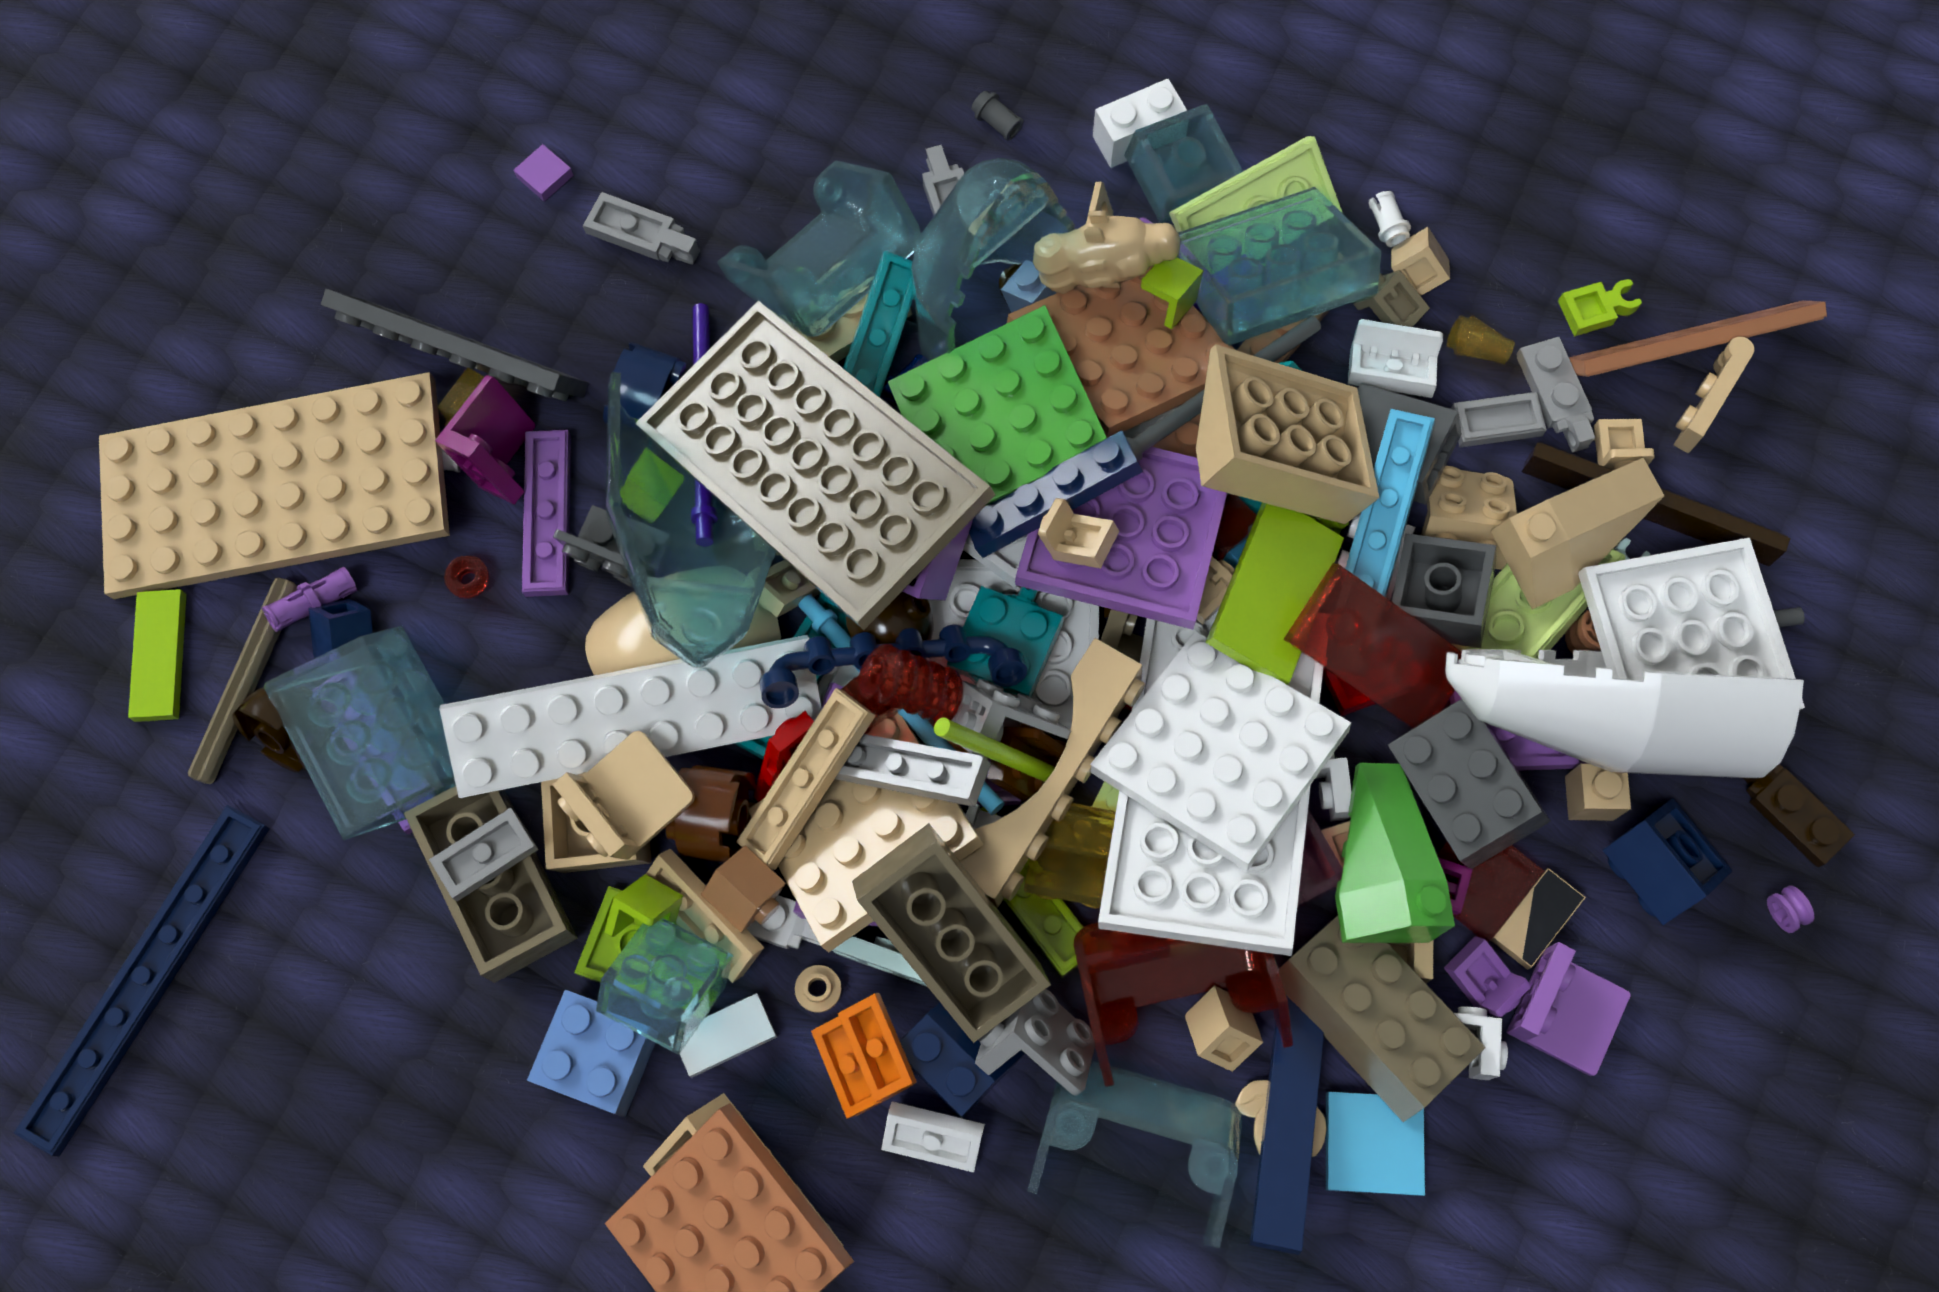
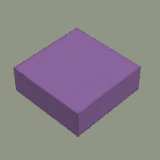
M543 144L513 170L516 178L544 202L574 176L571 168Z

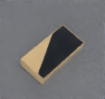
M1547 868L1490 940L1528 970L1536 963L1586 897Z

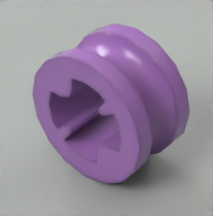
M1792 885L1783 888L1781 895L1774 893L1767 898L1770 914L1776 923L1788 933L1797 931L1800 928V924L1808 925L1815 919L1809 900L1798 888Z

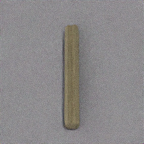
M276 578L273 580L262 607L297 591V585L289 580ZM262 607L188 770V776L195 781L204 784H212L215 781L238 729L232 714L248 696L254 693L281 632L273 630L264 615Z

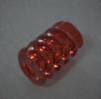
M883 644L875 648L868 655L858 676V688L860 694L865 699L873 696V699L879 704L888 703L894 709L903 708L910 715L918 713L922 719H933L935 723L943 717L952 720L961 704L963 684L958 671L952 667L942 666L936 661H928L922 656H915L909 651L899 650L890 644Z

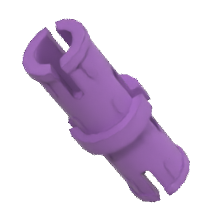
M341 567L320 580L310 584L304 582L298 585L297 591L269 605H265L262 607V610L273 630L279 632L292 623L309 616L308 608L333 603L357 592V588L347 569Z

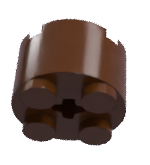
M695 765L692 768L682 767L679 775L693 790L695 799L687 809L666 826V837L675 840L677 850L682 856L726 862L742 848L736 841L752 818L749 808L756 803L749 802L748 789L757 790L755 778L750 772Z

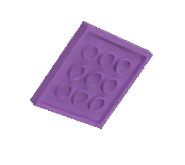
M1151 447L1142 453V459L1139 461L1143 470L1142 473L1072 510L1074 514L1113 520L1119 529V533L1101 569L1053 560L1038 535L1040 528L1028 533L1017 570L1015 585L1193 630L1227 493L1201 486L1196 457Z

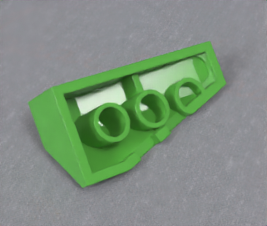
M1357 764L1348 815L1351 818L1348 840L1343 843L1341 856L1345 858L1342 878L1337 882L1335 894L1342 943H1429L1455 927L1447 879L1404 770L1400 764Z

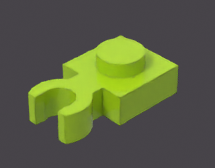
M1621 280L1615 284L1611 291L1607 292L1602 282L1562 293L1558 302L1574 337L1613 325L1618 318L1617 314L1628 316L1635 313L1642 304L1641 299L1627 301L1621 296V294L1629 292L1633 286L1632 280Z

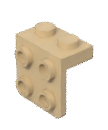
M1445 466L1427 502L1428 513L1421 535L1496 545V569L1502 570L1507 565V561L1497 545L1491 530L1517 514L1513 481L1498 473L1489 472L1484 474L1460 470L1453 466Z
M641 731L632 732L585 775L579 776L566 772L552 784L562 796L558 800L562 810L574 821L580 819L590 831L586 837L591 846L603 857L609 855L613 858L629 860L687 809L695 799L693 790L651 739Z

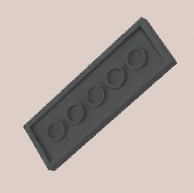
M325 289L321 305L336 310L334 318L339 321L373 330L372 333L411 344L410 347L432 355L437 354L449 358L450 362L473 370L478 369L487 372L489 376L527 387L528 391L548 398L553 397L566 402L569 395L584 398L589 384L587 381L365 299Z

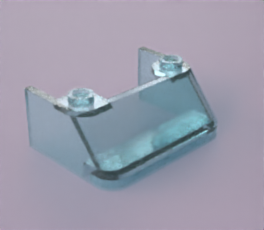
M1093 1060L1086 1088L1079 1095H1072L1056 1081L1026 1194L1033 1196L1037 1194L1049 1146L1068 1151L1084 1147L1094 1134L1097 1119L1102 1118L1192 1145L1188 1160L1189 1176L1198 1188L1214 1194L1202 1246L1220 1248L1238 1173L1242 1132V1117L1238 1108L1231 1101Z

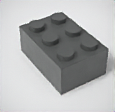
M1462 699L1388 744L1459 861L1468 868L1473 869L1551 822L1488 723L1478 720Z

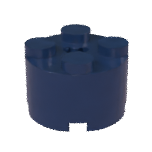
M630 342V350L624 348L613 371L607 392L612 393L614 403L613 407L604 405L603 420L605 424L649 438L635 423L684 375L686 363L682 362L678 357Z

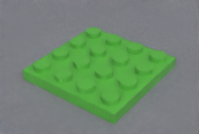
M1045 305L888 381L901 415L991 486L995 496L985 506L1016 491L1020 486L1043 477L1053 467L1107 438Z

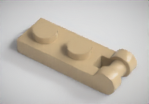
M1733 338L1725 347V350L1715 359L1713 366L1717 374L1714 375L1709 372L1695 395L1702 398L1697 407L1689 405L1675 426L1682 430L1673 444L1677 448L1689 453L1705 435L1753 356L1754 345L1748 338Z

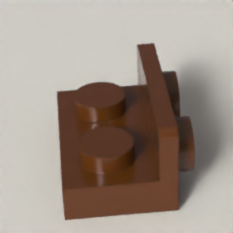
M1022 722L1019 723L1018 727H1003V735L1000 740L1001 743L1056 767L1066 747V742L1051 738L1045 734L1046 731ZM991 759L987 779L1023 802H1026L1038 792L1045 783Z

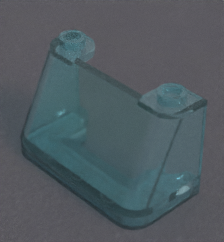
M835 160L820 173L813 187L814 198L822 211L816 218L766 261L757 249L747 245H740L730 250L717 262L719 267L734 286L754 301H760L798 333L809 337L819 336L869 293L884 251L907 259L919 245L921 235L919 225L890 172Z

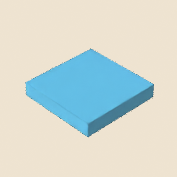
M1327 1092L1326 1190L1425 1196L1424 1109L1405 1122H1402L1378 1094Z

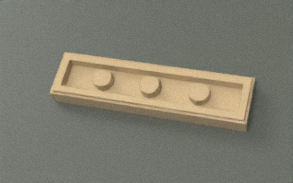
M835 688L736 842L742 848L746 845L770 869L776 870L876 715L845 691Z

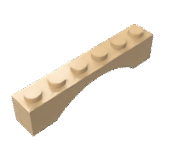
M1094 638L1071 674L1073 693L1071 733L1054 771L1038 792L1018 809L991 824L976 828L975 830L984 845L960 861L997 908L1004 898L1011 901L1016 895L1024 880V876L1019 873L1029 858L1036 861L1041 855L1049 840V837L1045 835L1046 830L1053 819L1060 822L1064 818L1073 802V797L1069 796L1078 780L1082 783L1087 781L1091 775L1092 765L1090 764L1095 759L1093 757L1102 742L1107 744L1120 727L1122 721L1117 719L1124 706L1127 704L1132 707L1145 687V683L1141 681L1142 664Z

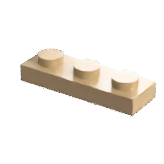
M671 848L659 854L646 874L683 895L676 924L732 983L744 976L764 947L747 929L742 933L701 896L706 885Z

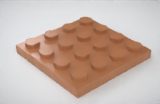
M1153 266L1145 274L1121 282L1120 288H1104L1103 286L1086 288L1079 285L1065 294L1056 293L1008 314L1007 323L1044 305L1046 306L1107 438L1121 430L1124 432L1178 407L1204 390L1210 349L1215 344L1235 350L1194 306L1188 310L1173 329L1164 326L1169 302L1140 287L1142 278Z
M731 1103L718 1109L605 1223L656 1292H821L854 1262Z

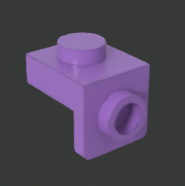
M1477 936L1444 967L1474 1007L1486 1009L1487 1013L1497 1017H1502L1505 1013L1516 1008L1521 1001V997L1531 987L1526 978L1511 973L1489 943Z

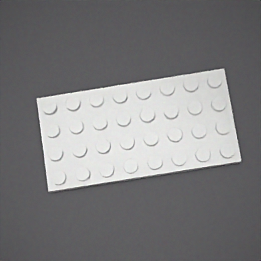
M1218 611L1203 625L1196 619L1193 630L1147 618L1140 664H1142L1141 681L1145 683V687L1133 705L1132 710L1194 631L1206 638L1208 637ZM1320 612L1315 614L1291 681L1287 684L1317 703L1320 702L1329 613ZM1310 786L1248 871H1245L1119 791L1098 920L1099 929L1292 956Z

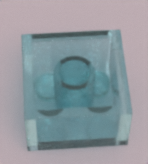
M1208 104L1135 130L1124 154L1159 223L1172 220L1169 214L1170 211L1243 172Z
M664 918L660 919L653 926H647L643 923L601 978L596 1011L679 1055L725 989L733 954Z

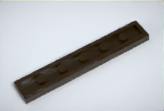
M1537 442L1527 457L1521 472L1570 490L1613 470ZM1662 488L1664 497L1643 518L1708 544L1750 538L1758 563L1768 567L1787 551L1791 539L1778 532Z

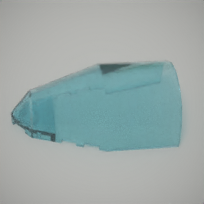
M997 158L984 160L969 168L919 236L911 269L916 330L921 356L926 363L945 353L949 355L955 349L954 329L957 322L950 316L954 306L958 308L963 305L965 294L959 290L963 277L966 280L972 277L974 268L978 265L996 262L1019 265L1025 260L1033 262L1035 243L1040 241L1042 237L1052 233L1070 232L1075 228L1073 221L1066 216V210L1057 202L1058 198L1048 182L1020 161Z
M611 372L608 381L606 516L651 637L660 646L691 667L702 668L731 649L745 637L776 551L714 495L713 507L717 509L718 520L713 524L714 542L706 547L696 544L695 524L691 521V510L695 507V478L635 424L638 420L629 416L620 404L621 373Z

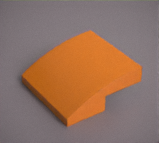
M874 993L838 1013V1017L811 1030L846 1119L856 1117L917 1083L880 993Z

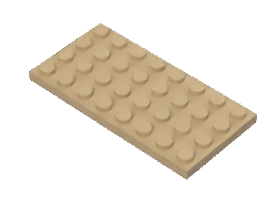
M428 372L100 435L99 455L104 594L112 599L137 595V592L160 591L450 536L442 448L435 442L436 438L440 435L435 378Z

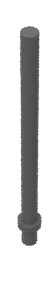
M1314 316L1308 317L1253 356L1275 362L1320 331L1321 324L1319 320ZM1204 390L1134 438L1126 437L1138 461L1142 459V453L1201 413Z

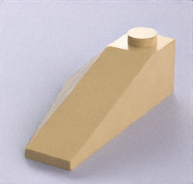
M1643 457L1526 509L1491 530V533L1533 610L1572 591L1580 583L1579 571L1585 567L1598 565L1664 497V494Z

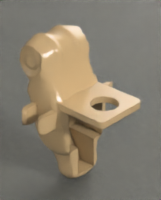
M1095 182L1086 224L1070 232L1052 233L1042 237L1040 241L1035 243L1033 264L1036 270L1039 271L1041 283L1057 293L1065 294L1079 285L1086 288H1098L1101 286L1104 288H1120L1121 282L1145 274L1151 266L1160 264L1162 261L1174 260L1180 251V237L1176 229L1169 223H1144L1134 217L1113 216V210L1104 183Z

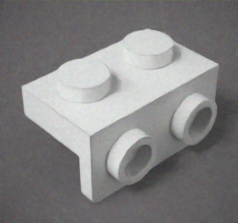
M1365 319L1359 320L1350 349L1348 384L1360 386L1363 383L1387 391L1432 398L1436 388L1437 357L1443 342V333Z

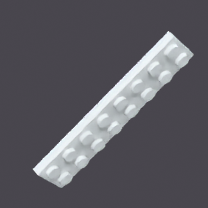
M808 635L440 705L439 710L458 797L464 798L558 779L566 772L575 775L583 774L593 768L634 731L645 733L661 753L668 757L773 736L777 728L784 721L792 717L796 718L804 711L815 721L821 710V702L816 675L811 673L809 669L792 671L797 679L799 697L792 705L785 708H771L764 704L759 685L761 677L769 671L777 659L785 654L805 651V643L810 638Z

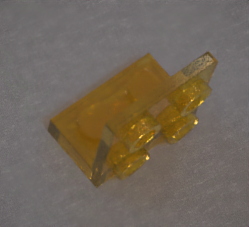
M1072 803L1060 822L1053 819L1045 832L1049 840L1043 852L1036 861L1031 859L1029 861L1024 891L1036 894L1044 899L1058 898L1082 903L1090 908H1100L1116 811Z

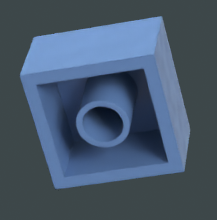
M565 990L527 1081L626 1118L662 1028L651 1021Z

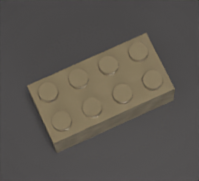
M454 786L404 812V815L480 975L496 983L578 939L536 852L459 901L452 899L429 859L509 808L515 811L505 789L459 798L457 788Z
M930 823L926 824L852 880L857 901L973 1043L1051 985L1040 962Z
M1338 916L1296 952L1271 977L1279 988L1324 1032V1037L1402 1122H1405L1424 1109L1486 1048L1388 943H1342Z

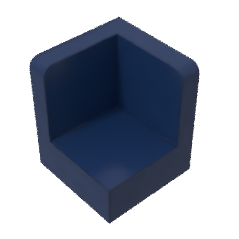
M351 599L308 608L313 656L315 659L333 669L370 661L374 658L370 609Z

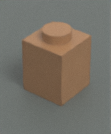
M745 845L715 870L701 896L742 933L755 920L762 925L776 912L780 903L775 899L786 883Z

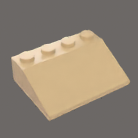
M1217 344L1210 349L1196 443L1201 486L1342 524L1348 523L1379 499L1358 389L1356 387Z

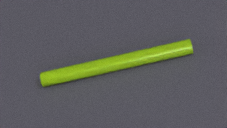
M947 718L938 719L934 725V733L937 736L1043 782L1048 779L1055 769L1053 765Z

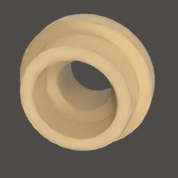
M814 965L806 968L798 976L795 983V995L798 1002L810 1012L822 1013L830 1010L837 1004L841 996L842 986L840 979L832 969L826 966ZM816 980L826 983V991L819 997L812 996L809 992L811 983Z

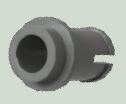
M985 90L978 95L972 104L971 110L975 112V119L987 122L1007 141L1013 139L1023 126L1024 120L1002 104L996 92L989 93Z

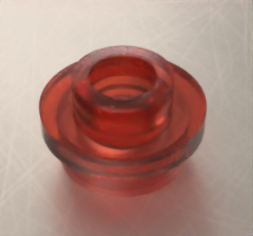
M460 556L449 563L444 576L445 584L455 596L464 599L473 598L486 589L489 583V571L484 562L479 558ZM465 574H475V578L470 583H461Z

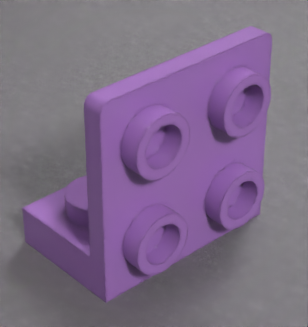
M1557 942L1546 948L1540 956L1529 980L1531 987L1522 996L1506 1033L1588 1076H1593L1598 1073L1630 999V992L1572 963L1571 961L1576 950Z

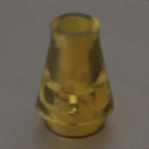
M1460 315L1453 324L1447 339V347L1454 349L1455 355L1496 361L1501 364H1505L1508 361L1515 344L1513 340L1504 337L1474 315H1471L1469 318Z

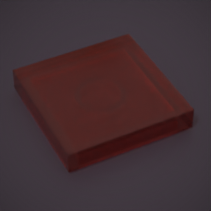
M1448 841L1437 853V857L1467 867L1459 861ZM1511 845L1473 868L1462 911L1458 915L1453 914V917L1478 937L1489 942L1545 871ZM1445 874L1448 882L1458 884L1459 878ZM1449 894V895H1450V899L1453 900V899H1454V895Z

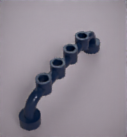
M953 624L944 627L940 631L939 639L922 641L918 630L908 628L900 632L896 643L877 644L876 637L873 634L862 632L851 638L850 647L833 649L828 638L816 636L805 643V651L785 654L777 659L769 671L761 677L759 685L764 704L771 708H785L792 705L799 697L797 679L792 672L796 670L809 669L815 675H825L838 666L854 665L861 671H870L882 662L900 661L904 666L914 667L921 664L926 658L945 657L949 662L958 663L966 660L970 654H986L991 656L988 660V668L992 681L1001 687H1011L1025 679L1027 667L1024 657L1019 650L1009 648L1000 640L989 636L967 637L962 626Z

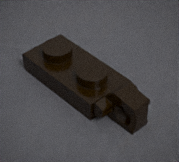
M1777 765L1763 778H1743L1750 785L1746 789V792L1752 798L1749 803L1818 868L1825 865L1855 835L1781 765Z

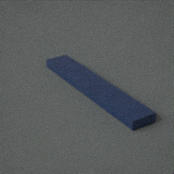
M1280 988L1277 1000L1250 1245L1299 1255L1303 1247L1324 1032Z

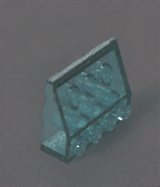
M1316 187L1178 232L1180 251L1177 257L1204 270L1196 302L1203 316L1208 320L1217 335L1228 345L1242 342L1257 335L1279 329L1310 316L1318 315L1378 293L1381 250Z
M402 626L360 636L265 682L264 689L278 711L283 726L343 840L406 820L404 812L456 786L439 710L440 705L445 703Z

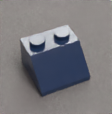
M1673 798L1602 850L1608 857V863L1613 872L1618 877L1627 880L1638 894V901L1642 908L1649 915L1656 917L1662 925L1707 897L1733 872Z
M938 1003L926 1013L900 1040L912 1071L962 1119L976 1107L1025 1055L1020 1050L993 1073L987 1075L975 1064L981 1043L978 1040L973 1043L941 1003Z

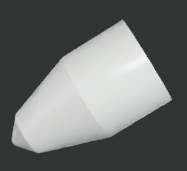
M1466 649L1462 650L1461 659L1459 660L1458 654L1453 652H1447L1446 678L1478 720L1609 772L1763 778L1781 763L1794 737L1804 680L1788 678L1644 671V681L1613 679V669L1606 668L1602 652L1593 650H1573V659H1555L1556 651L1539 650L1538 659L1523 655L1521 650Z

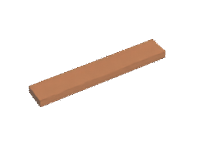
M1802 300L1569 357L1576 375L1589 377L1728 343L1736 337L1748 338L1822 320L1824 317H1827L1826 304L1821 301Z

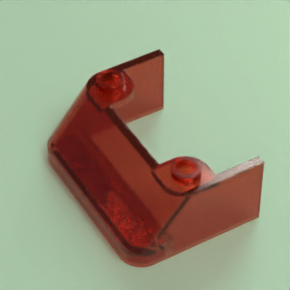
M1098 923L1089 924L1076 934L1073 945L1105 1087L1114 1085L1106 1046L1124 1042L1135 1034L1139 1025L1136 1007L1208 992L1214 985L1219 988L1227 987L1232 1004L1243 1012L1257 1013L1272 1009L1283 1047L1293 1046L1288 1000L1273 953L1099 929Z

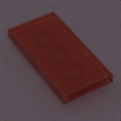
M1332 563L1283 639L1412 729L1440 713L1455 691L1446 678L1447 652H1453L1458 654L1459 660L1461 659L1462 651L1339 564Z

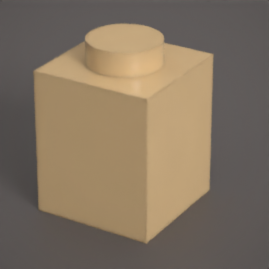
M1581 763L1565 776L1568 820L1614 821L1631 809L1628 773L1609 772L1591 764Z

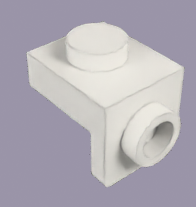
M1458 1007V1013L1454 1014L1486 1047L1469 1064V1078L1490 1080L1500 1077V1070L1505 1069L1508 1058L1507 1043L1501 1041L1502 1019L1487 1017V1010L1483 1008Z

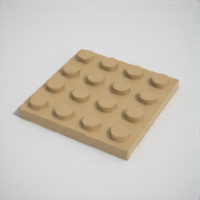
M891 709L872 722L864 733L921 744L903 717L894 709ZM834 779L778 865L821 947L829 953L873 922V919L857 901L852 880L926 824L930 823L959 861L984 845L958 803ZM764 798L749 808L751 817H753Z

